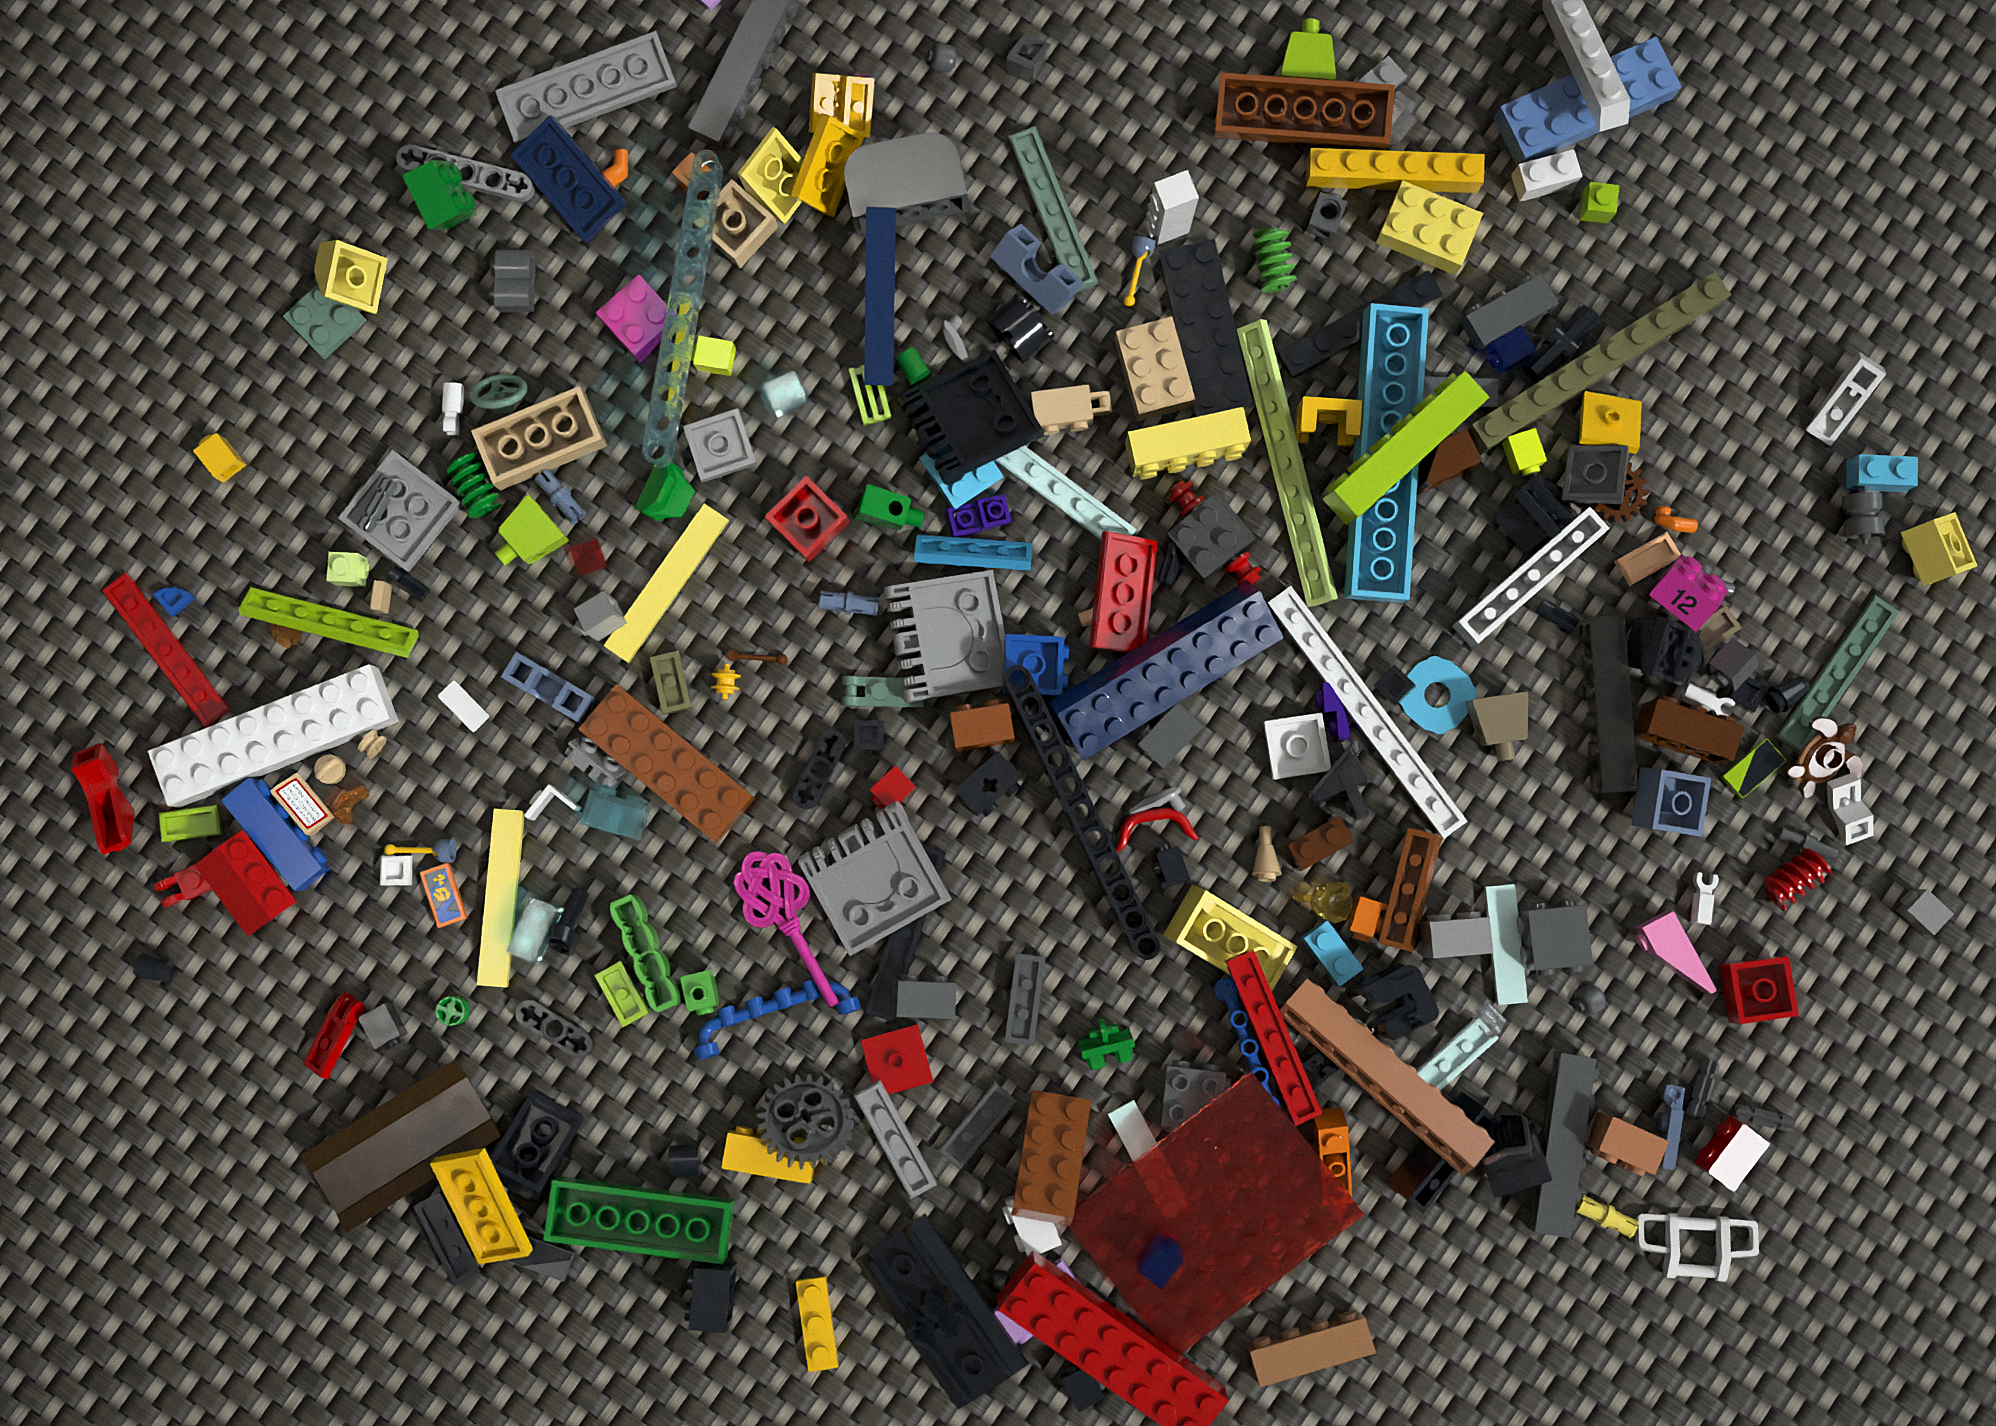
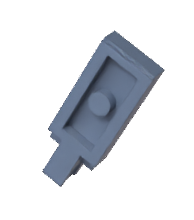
M1664 1084L1660 1097L1664 1102L1665 1112H1661L1659 1115L1658 1130L1661 1131L1660 1138L1669 1141V1144L1659 1167L1673 1170L1676 1165L1684 1113L1682 1105L1685 1088Z

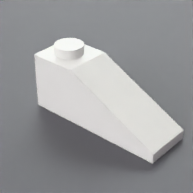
M1858 352L1839 377L1807 426L1806 431L1831 446L1885 377L1886 372L1884 368Z

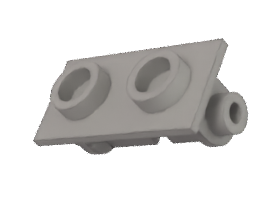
M580 735L568 743L569 747L565 751V754L568 756L567 760L583 772L591 765L593 769L588 776L603 789L607 787L611 790L617 783L615 779L627 772L615 759L604 753L588 737Z

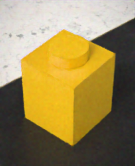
M218 433L204 437L199 442V446L193 450L212 476L223 483L246 466L227 439Z

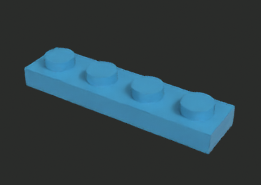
M917 535L914 562L1031 570L1033 543Z

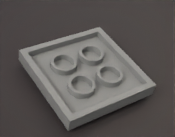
M392 450L338 518L403 569L410 572L462 504ZM385 477L397 483L398 488L394 495L390 494L389 498L391 500L380 520L376 519L377 525L373 532L369 533L359 528L357 522L361 515L364 516L366 514L364 510L374 492L379 491L378 485L382 478Z

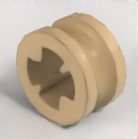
M373 729L362 739L358 750L360 752L366 751L367 757L372 759L384 747L387 738L384 736L379 737L378 731Z

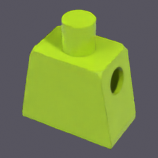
M1313 18L1304 19L1302 21V32H1291L1279 77L1336 80L1332 36L1319 33V20Z
M527 495L499 527L498 532L507 542L494 553L505 566L518 555L524 562L530 565L563 546L569 539L530 495Z

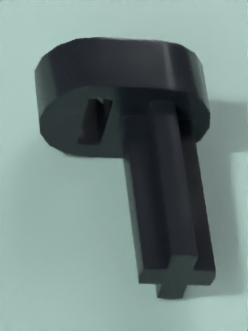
M582 888L572 889L558 923L551 925L546 936L549 947L563 955H573L579 943V938L574 928L589 896V893L583 891Z

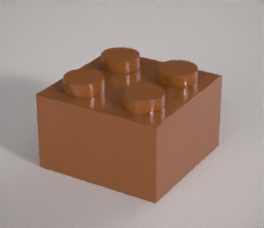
M1002 699L984 702L985 707L973 709V704L955 707L956 712H951L950 717L956 751L962 752L1014 743L1015 738L1009 703L1002 704Z

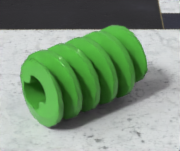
M1267 228L1252 234L1257 239L1254 242V247L1259 250L1255 256L1257 260L1261 261L1258 263L1257 268L1263 272L1260 274L1259 280L1265 283L1261 287L1262 292L1273 293L1285 290L1289 287V283L1297 279L1295 275H1288L1287 273L1295 268L1294 264H1286V260L1293 257L1292 253L1284 252V249L1291 246V242L1282 241V238L1289 235L1287 230Z

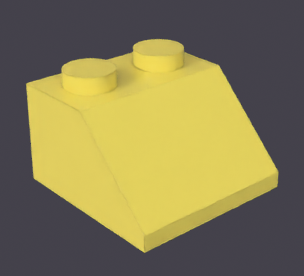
M1956 513L1931 520L1901 532L1903 548L1906 553L1910 554L1914 563V574L1922 582L1923 587L1977 566Z

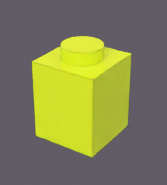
M698 336L697 344H693L691 348L690 361H694L693 364L697 371L731 376L736 347L733 341Z
M1536 428L1509 436L1502 442L1513 475L1522 473L1525 477L1540 471L1539 467L1547 461Z

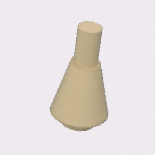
M1262 826L1259 827L1260 846H1258L1252 875L1258 877V881L1271 882L1275 881L1276 876L1282 873L1272 845L1271 827Z

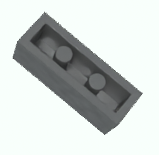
M1542 274L1535 278L1528 275L1515 284L1517 288L1510 292L1503 289L1490 298L1492 302L1485 306L1478 303L1466 311L1467 316L1461 324L1478 352L1555 309L1559 302Z

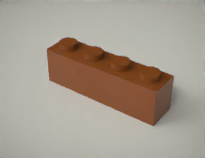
M1408 828L1379 939L1380 944L1413 952L1442 841L1440 836Z

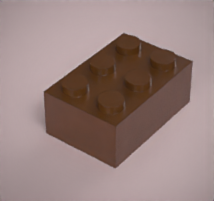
M1661 696V699H1653L1642 704L1632 737L1713 764L1729 762L1735 759L1744 726L1735 723V718L1721 714L1718 717L1707 714V709L1695 705H1690L1689 708L1678 705L1679 700L1668 696Z

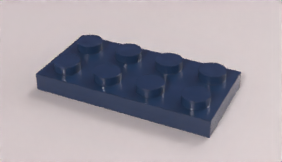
M549 115L510 155L584 242H589L628 203L554 116Z

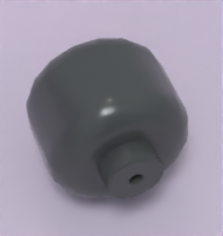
M936 43L932 50L929 49L927 61L931 62L930 66L933 71L949 73L955 68L957 52L951 45Z
M1587 984L1574 993L1576 1000L1574 1008L1580 1013L1583 1012L1585 1016L1595 1015L1603 1010L1606 1005L1603 991L1593 984Z

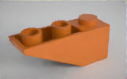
M1341 1107L1321 1109L1323 1114L1313 1118L1312 1122L1323 1205L1353 1202L1348 1124Z

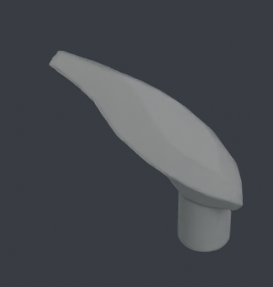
M952 316L949 322L944 320L943 333L951 350L963 363H967L971 360L957 332V329L962 324V320L958 316Z
M1171 787L1145 798L1130 809L1129 812L1134 814L1152 807H1160L1168 801L1178 812L1186 805L1178 795L1181 792V788Z

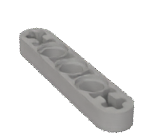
M405 145L397 152V163L406 173L422 166L421 163L411 161L410 165H408L405 158H410L413 154L417 160L424 162V164L431 160L451 161L452 165L455 164L459 170L463 167H471L473 169L472 177L468 180H461L463 187L518 202L530 200L535 193L534 183L528 175L521 172L414 145ZM490 174H498L501 177V181L496 187L486 185V179ZM509 180L511 184L519 186L523 181L527 189H522L518 193L516 188L507 185V182Z

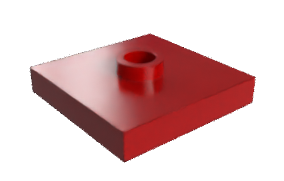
M918 1024L861 1040L872 1083L880 1079L888 1094L934 1082Z

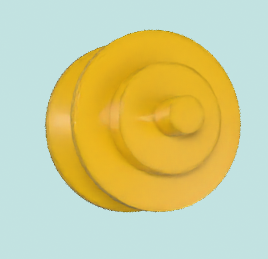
M724 664V669H718L717 673L711 674L717 678V684L711 686V689H716V693L722 694V699L728 700V694H734V691L740 690L734 683L735 679L740 678L741 675L735 674V670H729L730 664Z

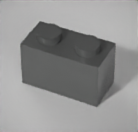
M1180 703L1157 715L1160 719L1159 723L1154 728L1148 725L1137 736L1141 742L1136 747L1161 770L1204 727Z
M901 974V980H892L890 1015L895 1017L955 1019L957 983L948 982V976L930 975V981H919V975Z

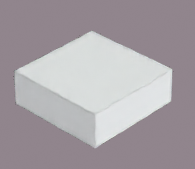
M381 856L380 885H412L413 856Z

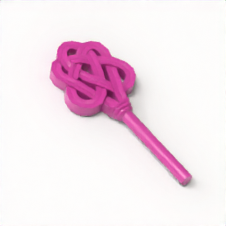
M759 851L749 853L743 860L741 871L736 874L733 883L736 892L744 900L742 912L746 921L756 928H767L776 923L779 929L792 940L829 1008L835 1006L839 1001L800 932L801 926L796 911L807 904L810 898V886L803 877L794 874L791 863L784 855L779 853L766 854ZM756 862H760L758 868H753ZM776 863L781 866L782 870H778ZM765 879L770 880L771 891L762 885ZM745 881L749 885L748 889H746ZM781 881H784V898H782ZM795 885L798 886L799 891H800V893H799V895H798V897H797L796 899H795ZM759 894L770 902V907L757 899V895ZM754 908L765 915V917H756ZM781 908L785 909L787 920L780 915Z

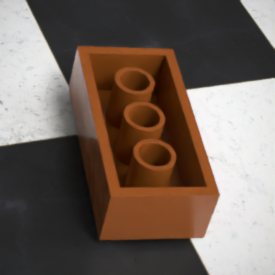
M1032 1090L1011 1216L1071 1226L1074 1218L1091 1100Z

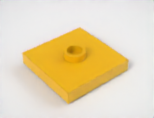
M1585 391L1581 403L1579 444L1627 445L1629 453L1637 454L1640 448L1642 401Z

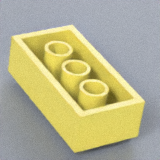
M1240 407L1130 431L1127 434L1125 446L1132 477L1140 476V479H1149L1157 476V472L1168 470L1169 473H1176L1185 470L1186 465L1196 464L1197 467H1204L1213 464L1214 459L1223 457L1225 461L1239 459L1242 457V453L1246 452L1251 438L1244 408Z

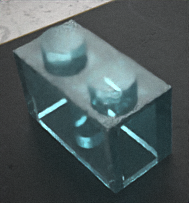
M599 787L598 792L589 791L580 824L628 838L642 840L651 809L650 806L643 805L645 799L629 794L626 800L615 797L617 791L604 787Z
M530 896L506 952L532 963H540L548 946L546 936L551 925L558 923L564 908L542 898Z

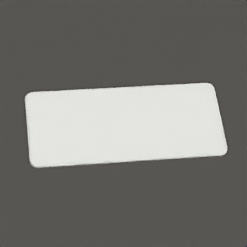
M452 681L438 695V698L472 732H475L489 718V715L456 681Z

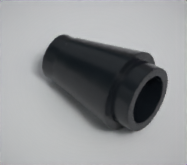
M1798 676L1769 687L1767 693L1764 694V701L1767 707L1776 714L1787 712L1810 690V685L1803 676Z

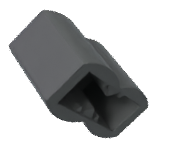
M496 250L495 259L490 261L491 275L495 276L494 287H490L489 291L491 304H494L499 312H534L536 271L534 254L531 250Z

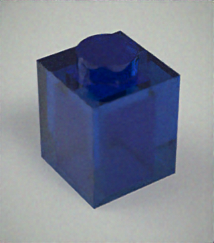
M1522 325L1493 341L1486 348V356L1490 365L1494 369L1497 368L1500 373H1503L1530 357L1537 349Z
M1157 1234L1137 1261V1272L1163 1289L1183 1262V1252L1180 1250L1182 1248L1181 1245L1169 1236L1163 1238Z

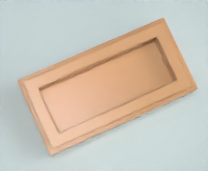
M1665 532L1614 562L1628 585L1631 586L1677 560L1681 554L1668 532Z

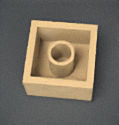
M732 179L693 221L698 232L739 268L749 260L779 227L775 217Z

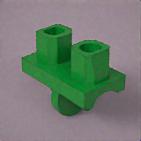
M1104 1018L1098 1019L1099 1028L1088 1030L1090 1037L1078 1040L1082 1057L1086 1059L1091 1070L1106 1066L1103 1055L1112 1052L1115 1053L1117 1063L1132 1061V1048L1135 1047L1130 1027L1118 1030L1117 1024L1106 1026Z

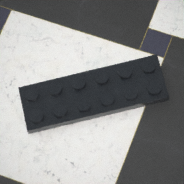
M1215 239L1160 250L1158 255L1172 318L1195 396L1193 404L1194 416L1198 417L1240 407L1244 409L1251 408L1253 404Z

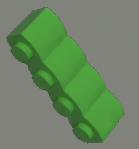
M630 894L612 902L610 905L612 918L615 924L622 930V941L625 949L634 957V969L639 980L646 985L645 994L651 1008L659 1013L681 1004V989L676 980L670 976L669 960L659 949V938L656 930L647 922L648 913L643 901L637 895Z

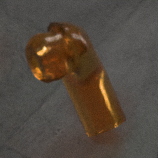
M364 784L339 796L333 810L334 819L338 820L339 824L347 825L352 822L353 813L351 809L353 805L369 797V792Z

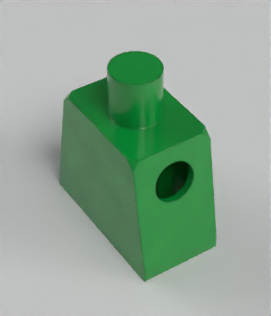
M867 484L861 492L854 519L900 531L904 524L920 528L925 511L909 507L911 498ZM889 507L897 510V516L889 512Z

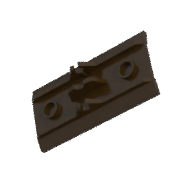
M455 1059L300 1156L315 1176L335 1210L345 1233L434 1179L436 1175L430 1163L435 1157L481 1149L502 1135L465 1071Z

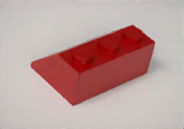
M241 830L195 864V867L247 936H250L298 902L245 830Z

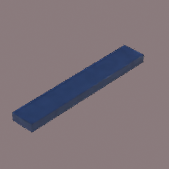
M866 207L864 385L893 386L896 207Z

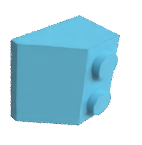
M927 452L919 457L949 506L957 509L1003 478L995 462L992 461L966 473L960 481L951 485H945L938 474L939 471H936L934 467L937 459L932 460L929 458Z

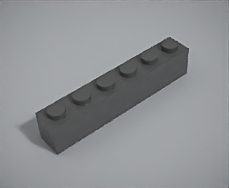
M751 0L688 126L691 137L723 151L726 143L730 144L736 132L734 127L738 119H743L748 109L747 101L751 93L755 94L761 82L759 77L763 69H768L773 59L772 51L776 43L780 44L786 33L785 25L788 19H793L797 12V0Z
M1554 1051L1541 1143L1544 1148L1543 1152L1553 1181L1534 1186L1528 1229L1535 1233L1571 1239L1572 1231L1575 1232L1577 1228L1578 1216L1574 1212L1576 1201L1579 1202L1582 1195V1185L1579 1184L1580 1172H1583L1586 1167V1154H1583L1584 1143L1588 1142L1590 1138L1591 1127L1590 1124H1587L1589 1112L1593 1111L1595 1105V1096L1592 1094L1593 1082L1596 1083L1599 1077V1065H1596L1597 1059Z

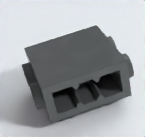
M1576 900L1557 901L1558 907L1547 908V903L1529 904V910L1520 911V917L1517 918V929L1523 938L1520 957L1523 965H1526V970H1536V975L1539 976L1555 974V968H1565V973L1584 971L1583 966L1593 965L1586 905H1576Z
M1173 1060L1172 1065L1165 1064L1159 1118L1160 1126L1166 1127L1165 1132L1183 1134V1129L1195 1130V1135L1203 1137H1213V1132L1221 1133V1126L1227 1125L1228 1108H1223L1224 1096L1230 1095L1231 1078H1226L1227 1073L1220 1070V1065L1202 1063V1068L1190 1067L1189 1061Z

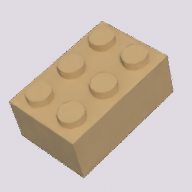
M1172 317L1116 331L1114 340L1137 422L1193 407L1195 396Z

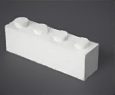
M1188 170L1154 183L1152 194H1150L1151 201L1148 204L1149 211L1146 213L1147 221L1144 223L1149 237H1154L1157 245L1190 232L1199 197Z

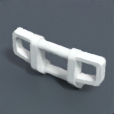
M1667 1213L1666 1215L1640 1214L1635 1218V1220H1638L1635 1232L1636 1247L1643 1251L1665 1254L1663 1263V1275L1665 1278H1676V1276L1714 1278L1715 1281L1726 1282L1731 1258L1753 1257L1759 1253L1758 1224L1755 1221L1734 1220L1723 1216H1717L1716 1219L1678 1217L1676 1213ZM1645 1221L1665 1222L1666 1247L1650 1245L1645 1242ZM1730 1226L1746 1227L1749 1230V1251L1731 1252ZM1679 1229L1716 1231L1717 1257L1714 1266L1679 1264Z

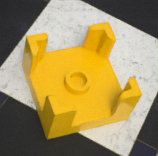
M1303 396L1296 408L1295 434L1298 443H1308L1309 433H1313L1316 430V422L1323 424L1338 423L1337 445L1352 447L1354 437L1358 438L1360 436L1362 400Z

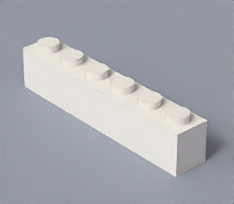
M1543 0L1542 10L1599 132L1628 124L1630 98L1583 0Z
M1588 507L1567 525L1560 534L1550 539L1453 624L1452 627L1471 648L1477 645L1610 528L1591 507Z

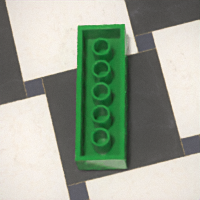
M558 1176L552 1180L543 1241L724 1264L728 1257L735 1199Z

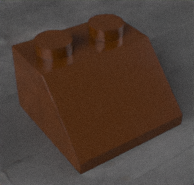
M1456 429L1453 430L1429 452L1417 486L1418 496L1471 471L1482 461L1467 429L1459 433Z

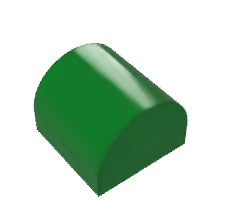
M914 347L905 350L896 358V362L910 385H915L931 376V372Z

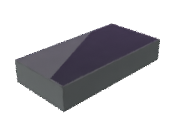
M526 1234L533 1248L531 1253L526 1257L508 1259L507 1262L564 1282L575 1251Z

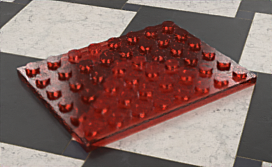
M1250 1071L1077 1204L1071 1226L1068 1227L1154 1335L1173 1350L1182 1354L1365 1214L1255 1074Z

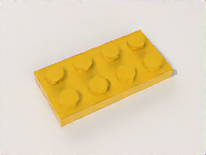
M481 1148L435 1157L430 1165L478 1264L528 1256L533 1248L486 1149Z

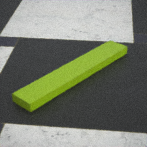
M252 587L249 588L238 608L239 614L242 616L406 658L409 657L419 637L418 630Z

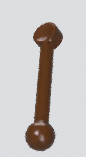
M733 649L727 652V658L732 662L738 659L772 661L777 662L779 665H784L788 660L785 654H779L778 656L738 653Z

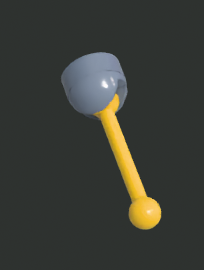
M1134 236L1132 241V253L1136 256L1137 260L1128 295L1124 298V304L1128 307L1133 306L1135 303L1133 296L1142 260L1152 255L1156 244L1155 240L1143 236Z
M454 839L439 840L433 845V848L395 847L393 844H388L384 848L385 854L389 856L395 853H433L434 858L443 863H453L457 851Z

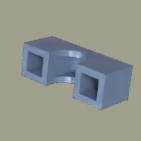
M1020 224L1005 234L990 257L998 264L1000 269L1007 272L1018 283L1021 289L1027 291L1039 303L1042 309L1054 315L1067 306L1083 282L1063 263L1048 273L1042 271L1035 259L1036 252L1042 243Z
M515 652L501 678L581 724L585 722L598 700L518 652Z

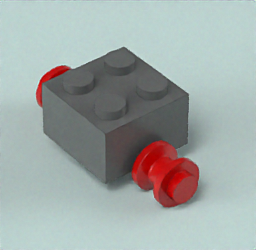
M1182 480L1169 491L1172 496L1168 500L1171 503L1178 502L1183 508L1180 515L1183 518L1187 517L1170 530L1168 535L1200 575L1205 579L1213 575L1229 561L1231 564L1225 571L1227 573L1235 572L1239 577L1238 586L1247 580L1253 585L1261 579L1258 573L1262 568L1260 566L1252 567L1248 562L1249 552L1247 551L1241 556L1238 554L1256 538L1221 494L1213 495L1206 500L1204 496L1196 497L1191 491L1194 484L1191 481L1186 484Z

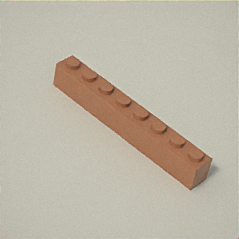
M1306 979L1279 1010L1282 1017L1463 1176L1477 1165L1495 1142L1489 1137L1484 1128L1470 1121L1460 1107L1447 1101L1437 1087L1424 1081L1414 1067L1401 1061L1388 1045L1378 1041L1365 1025L1355 1021L1341 1004L1332 1001L1318 984Z

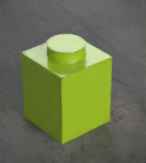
M1590 182L1582 192L1579 220L1608 224L1617 213L1619 185Z

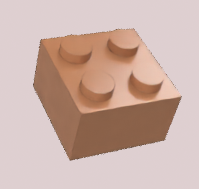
M1597 1112L1591 1126L1589 1141L1584 1144L1593 1148L1591 1154L1616 1164L1617 1160H1620L1619 1167L1644 1177L1645 1172L1656 1175L1669 1141L1614 1116Z

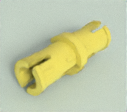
M1583 1194L1580 1201L1576 1203L1575 1212L1593 1219L1603 1228L1609 1227L1629 1238H1632L1637 1230L1638 1220L1621 1214L1615 1210V1207L1609 1204L1605 1206Z

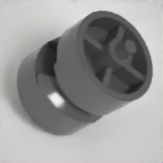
M1858 487V493L1842 497L1843 511H1845V515L1850 516L1844 524V537L1846 539L1862 540V545H1868V539L1885 535L1884 521L1882 517L1876 515L1883 508L1882 493L1865 492L1864 487Z

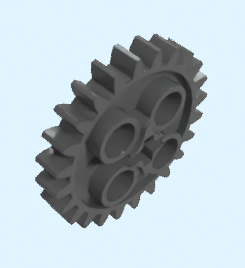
M808 1074L806 1081L802 1082L799 1075H796L795 1083L791 1084L785 1078L783 1088L776 1084L773 1085L774 1095L765 1093V1101L767 1103L760 1102L759 1111L762 1113L757 1114V1122L760 1123L757 1125V1134H763L761 1136V1145L769 1144L767 1146L768 1154L777 1151V1162L786 1157L788 1158L787 1167H791L794 1161H798L801 1170L805 1162H809L812 1169H815L817 1160L827 1165L828 1155L837 1159V1149L846 1150L845 1140H851L852 1132L849 1130L854 1128V1121L851 1120L854 1111L853 1109H847L850 1105L849 1098L842 1099V1089L833 1092L834 1082L824 1086L823 1077H820L816 1083L812 1082L811 1074ZM815 1100L819 1104L817 1106H809L806 1102ZM781 1112H789L792 1116L782 1118L779 1114ZM829 1125L832 1129L830 1131H822L818 1127ZM802 1137L805 1141L803 1143H794L791 1139Z

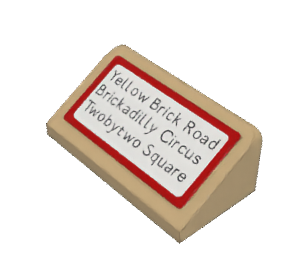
M298 772L270 790L272 795L306 835L313 836L335 818L333 813Z

